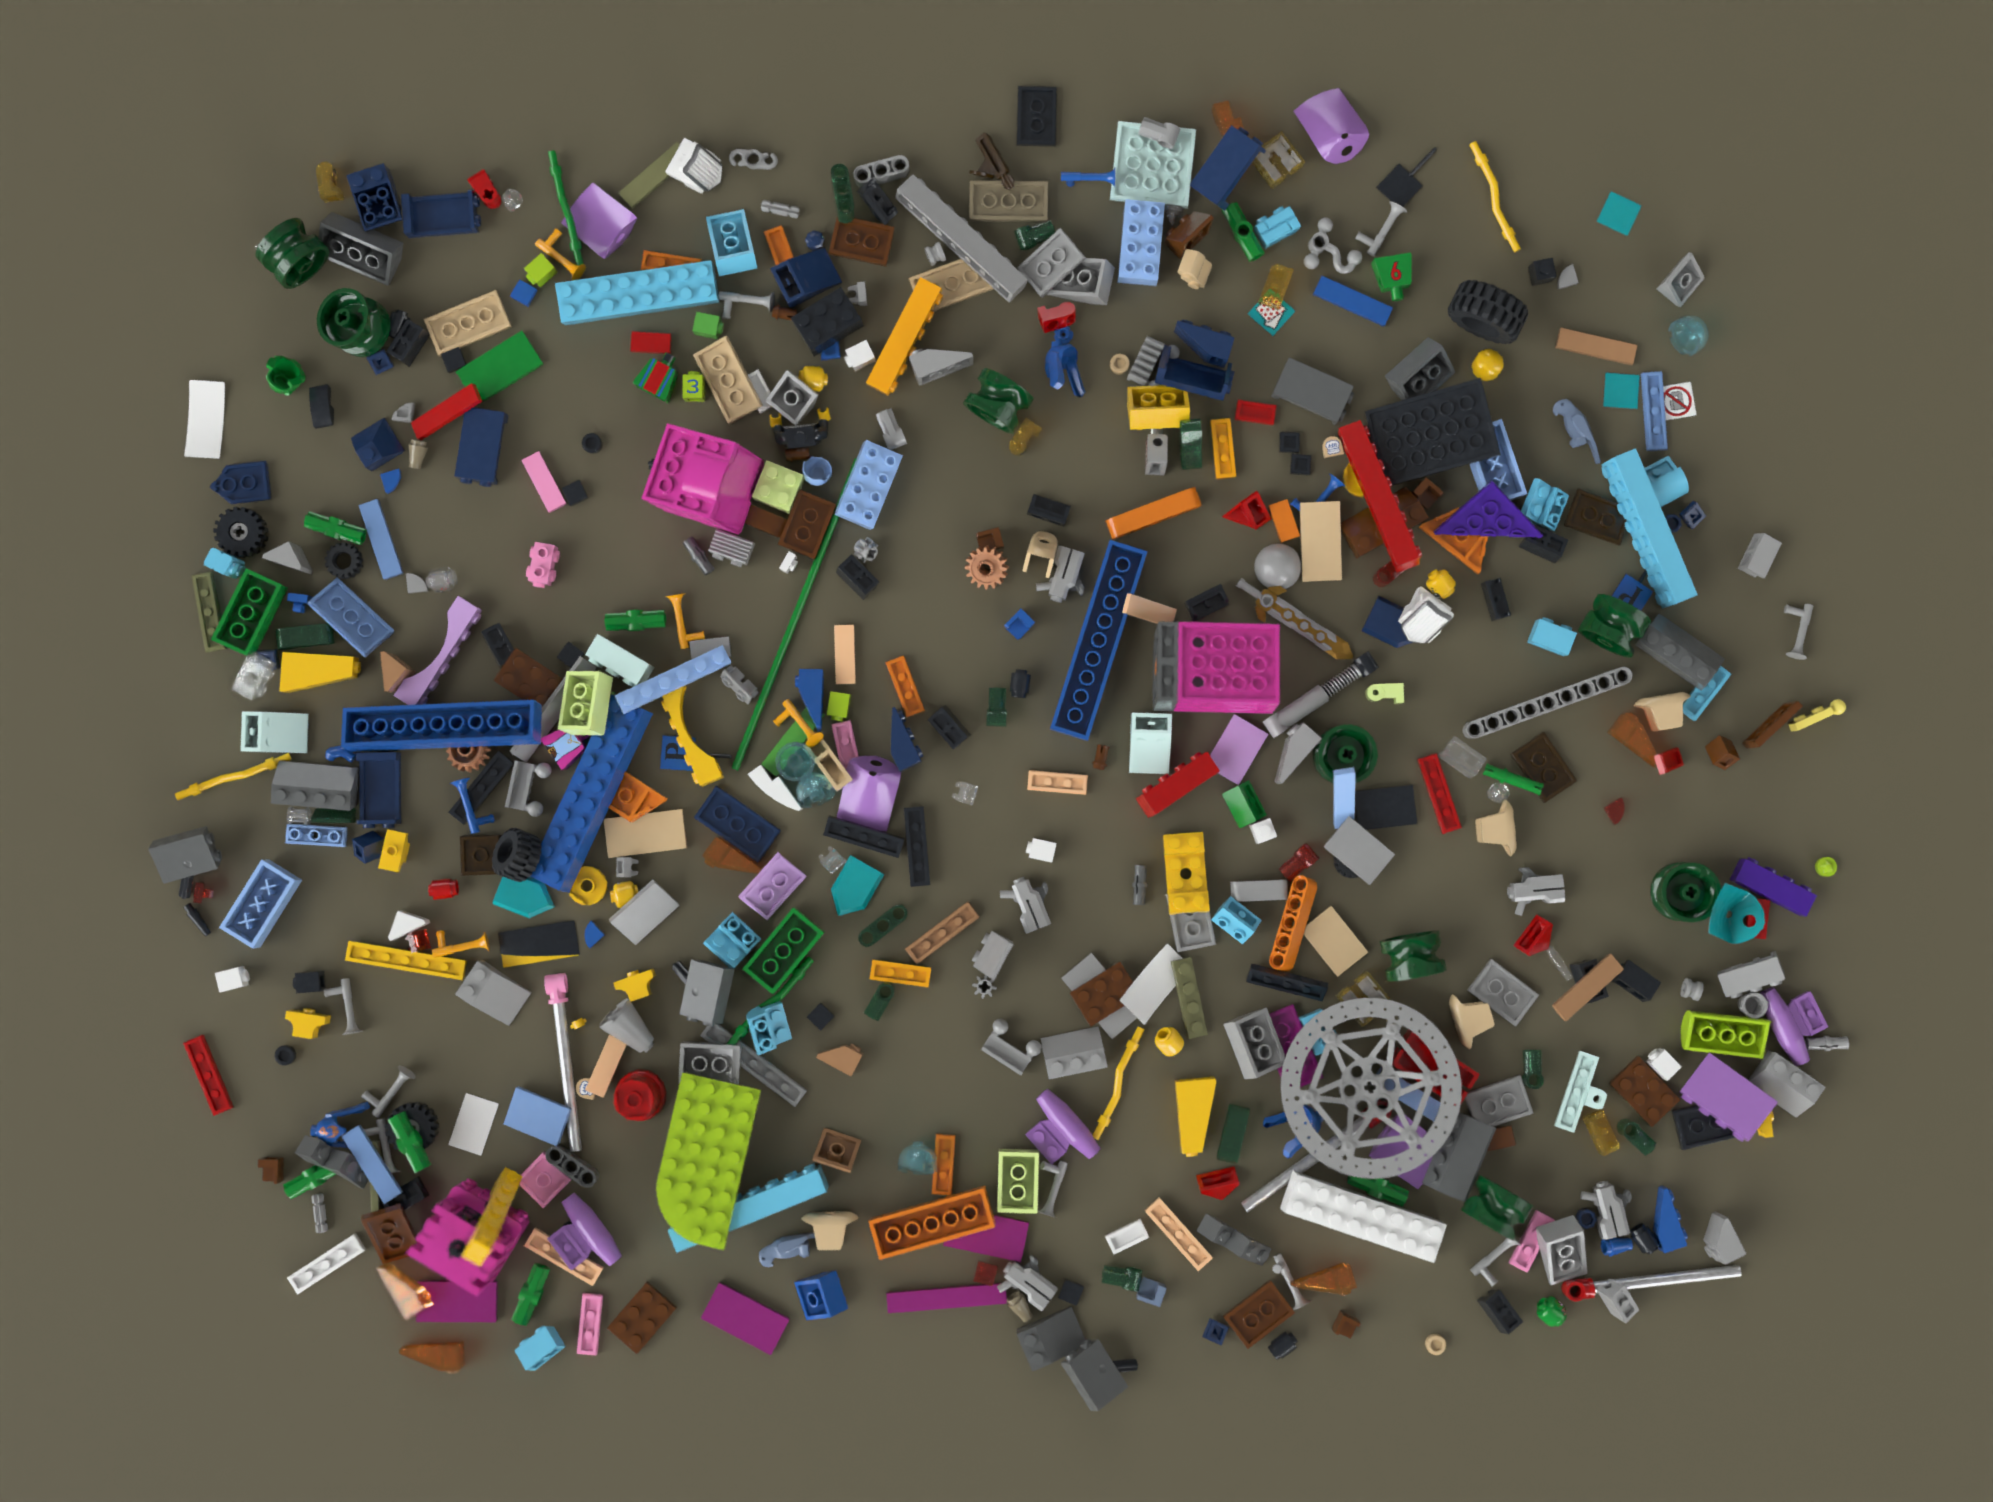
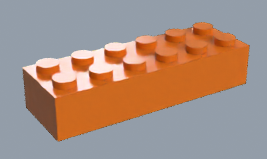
M984 1185L872 1217L869 1220V1225L879 1260L994 1228L996 1221L986 1186Z

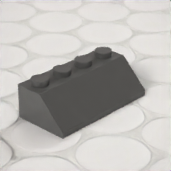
M331 212L320 222L319 239L329 249L328 260L385 285H390L402 258L403 242L373 229L365 232L363 225L334 212Z
M1660 613L1650 624L1645 635L1635 644L1700 691L1706 687L1725 660V658Z
M280 760L272 781L271 804L350 811L357 806L359 767Z
M1459 1112L1449 1137L1433 1155L1422 1184L1466 1202L1496 1128Z

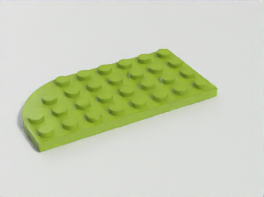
M683 1072L657 1179V1199L665 1220L681 1237L695 1244L724 1250L761 1090Z

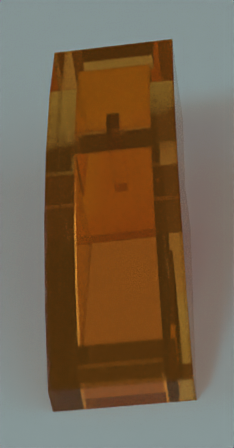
M1229 100L1213 104L1211 111L1222 136L1226 134L1231 125L1236 129L1239 127L1244 129L1241 117L1233 119Z

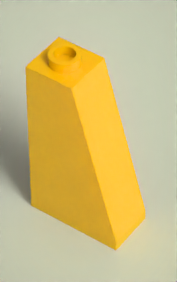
M282 652L279 691L291 693L357 678L358 673L361 671V662H359V658L351 656Z
M1215 1077L1175 1080L1180 1147L1182 1154H1186L1187 1157L1198 1156L1199 1152H1203L1216 1086Z

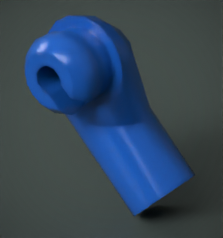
M340 745L328 748L325 757L328 761H334L338 757H343L351 763L356 758V754Z

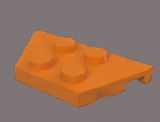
M1459 507L1419 526L1422 531L1476 574L1481 572L1488 536L1436 535L1434 533V530L1454 514Z
M626 771L609 808L633 823L666 802L668 798Z

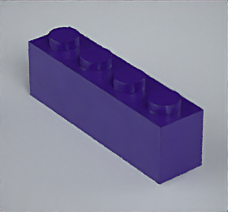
M1753 858L1739 859L1729 880L1799 916L1807 917L1817 895L1811 893V888L1802 884L1798 886L1794 884L1795 880L1785 875L1783 877L1778 876L1776 870L1767 866L1765 868L1759 866V862Z

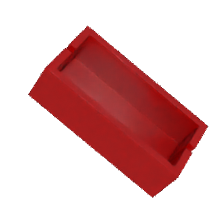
M1408 1029L1403 1036L1404 1040L1430 1071H1437L1438 1066L1429 1048L1415 1033ZM1396 1047L1392 1065L1403 1072L1422 1074V1070L1404 1048ZM1456 1059L1460 1071L1461 1086L1471 1089L1480 1074ZM1444 1074L1443 1079H1446L1447 1075ZM1434 1085L1431 1091L1441 1097V1085ZM1461 1089L1460 1105L1462 1104L1463 1100L1468 1094V1092H1466L1463 1089Z

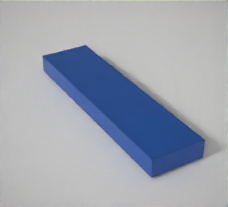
M1321 276L1313 295L1383 327L1393 307L1324 276Z

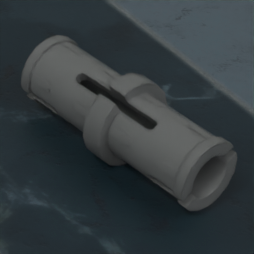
M693 537L686 539L682 544L690 553L691 560L696 562L704 576L713 572L715 568L705 556V551L701 550Z
M1135 865L1134 883H1132V887H1134L1133 905L1146 904L1145 894L1146 887H1148V883H1146L1147 865Z

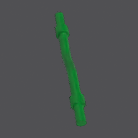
M549 151L548 155L551 164L549 169L551 176L554 178L558 200L567 222L571 243H569L570 249L574 254L576 265L580 266L584 264L581 254L582 244L578 240L574 218L565 196L561 178L563 174L562 169L558 164L556 151Z
M808 956L799 968H795L792 972L793 975L781 990L758 1006L762 1008L782 1000L797 981L803 979L804 973L814 960ZM747 1019L742 1025L739 1024L735 1029V1034L726 1044L736 1045L742 1037L744 1038L749 1032L747 1031L749 1029Z

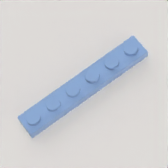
M723 645L615 695V699L623 714H626L730 665L731 660Z

